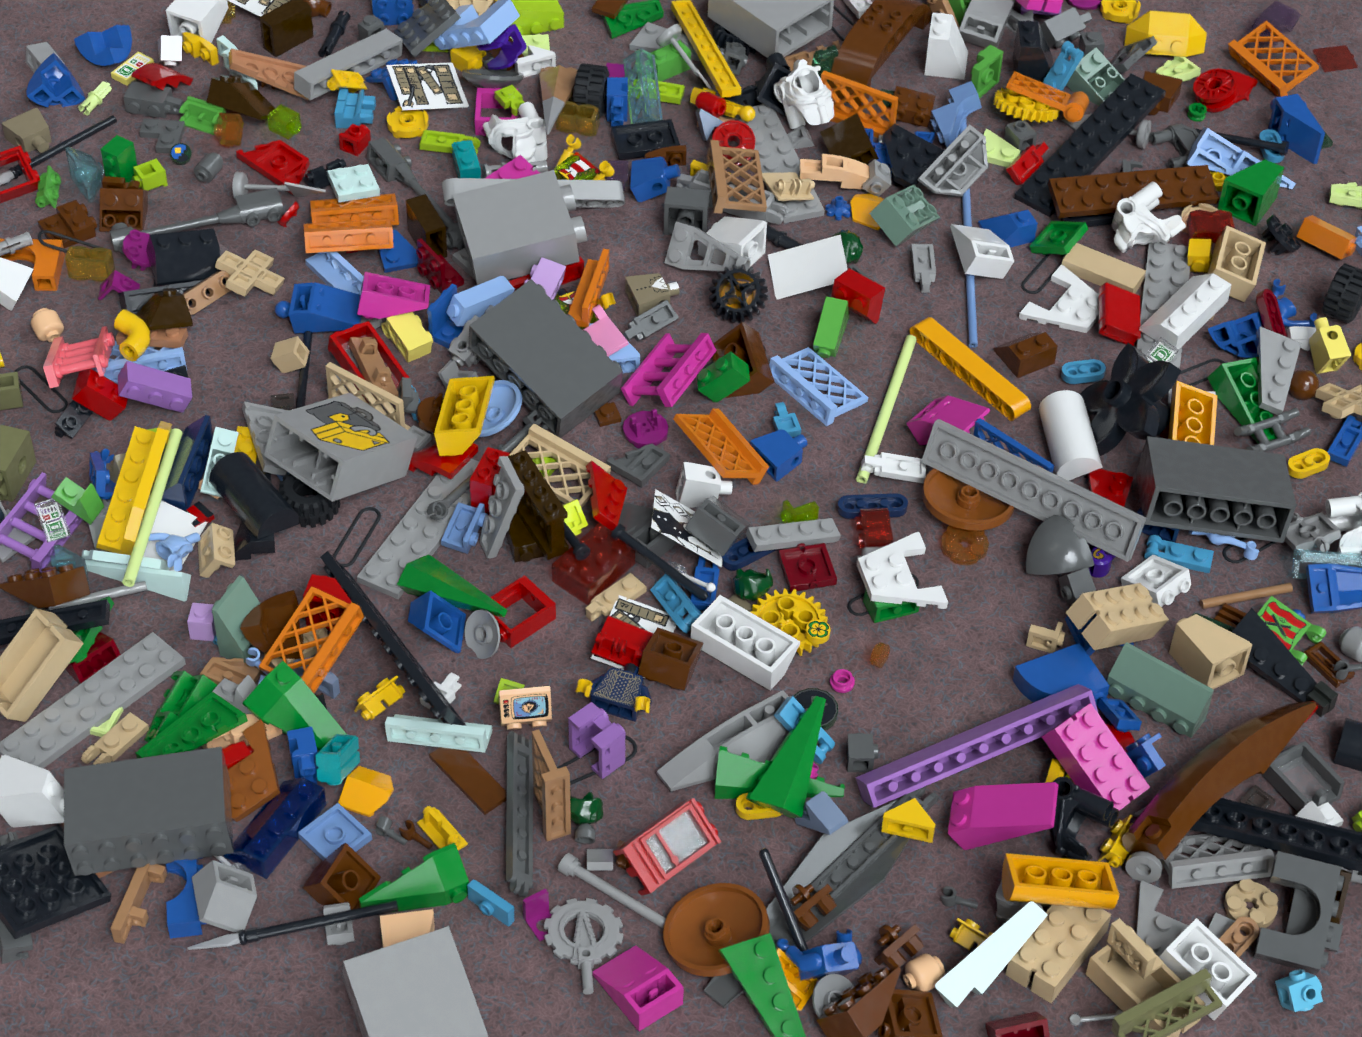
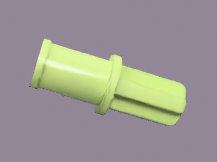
M103 81L94 91H90L88 97L78 106L79 111L82 112L86 108L83 114L89 115L97 105H101L103 99L112 89L110 84Z

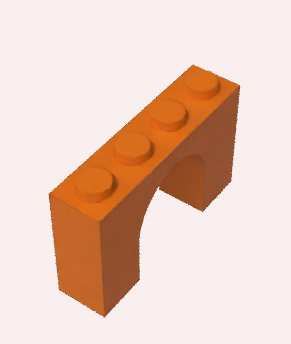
M32 239L33 245L18 249L14 254L10 255L7 253L0 256V258L10 261L26 260L33 263L32 279L35 291H57L65 252L46 247L38 239ZM42 239L45 243L64 249L62 240Z

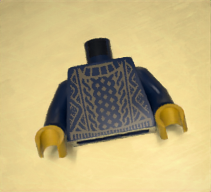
M627 663L623 670L610 668L606 674H602L592 681L579 679L575 690L576 693L583 692L585 697H589L591 694V702L598 708L605 710L607 714L634 722L637 720L639 710L649 713L650 706L652 705L649 689L643 685L644 678L641 675H637L639 668L632 663Z

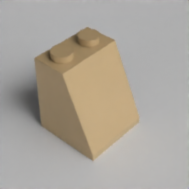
M1195 614L1189 618H1183L1176 623L1169 654L1190 677L1215 689L1244 675L1252 644L1244 638Z

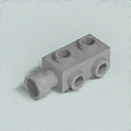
M490 305L484 313L488 312L494 306ZM476 315L465 323L463 331L452 340L448 349L452 355L451 360L455 361L460 367L463 365L470 367L472 364L476 365L481 360L469 348V325L479 318Z

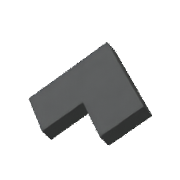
M1294 889L1285 933L1300 935L1310 931L1316 925L1317 909L1313 900L1306 893L1299 889ZM1330 922L1329 926L1334 927L1331 942H1326L1325 949L1338 952L1343 925Z

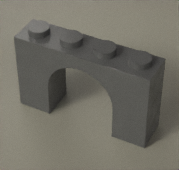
M1280 851L1277 852L1274 858L1270 882L1299 889L1306 893L1316 906L1317 921L1314 928L1300 935L1286 934L1261 927L1253 958L1315 974L1319 972L1321 967H1326L1328 952H1324L1326 942H1331L1334 927L1329 926L1331 916L1336 917L1339 901H1335L1336 891L1341 892L1344 882V876L1340 875V866Z

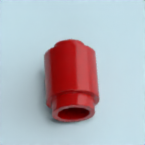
M710 92L698 94L695 101L698 109H702L716 118L725 113L726 101L724 98Z

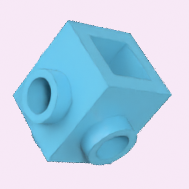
M1294 970L1289 973L1288 977L1275 981L1281 1006L1293 1012L1308 1011L1314 1007L1313 1005L1323 1002L1321 996L1322 985L1316 975L1305 972V970Z

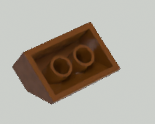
M741 322L713 343L716 348V352L712 356L713 362L731 351L749 366L750 382L726 398L758 394L774 383L758 331Z

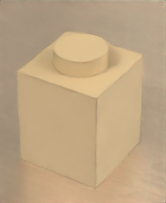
M297 336L276 342L271 360L282 373H287L304 368L310 351Z

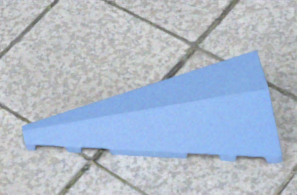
M1204 127L1192 145L1186 164L1190 166L1208 165L1209 170L1232 175L1260 162V160L1238 148L1209 128ZM1282 175L1280 187L1293 189L1296 183Z

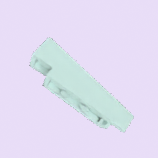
M1030 901L935 984V989L946 1004L950 1007H958L971 990L975 994H983L1047 917V914L1033 901Z

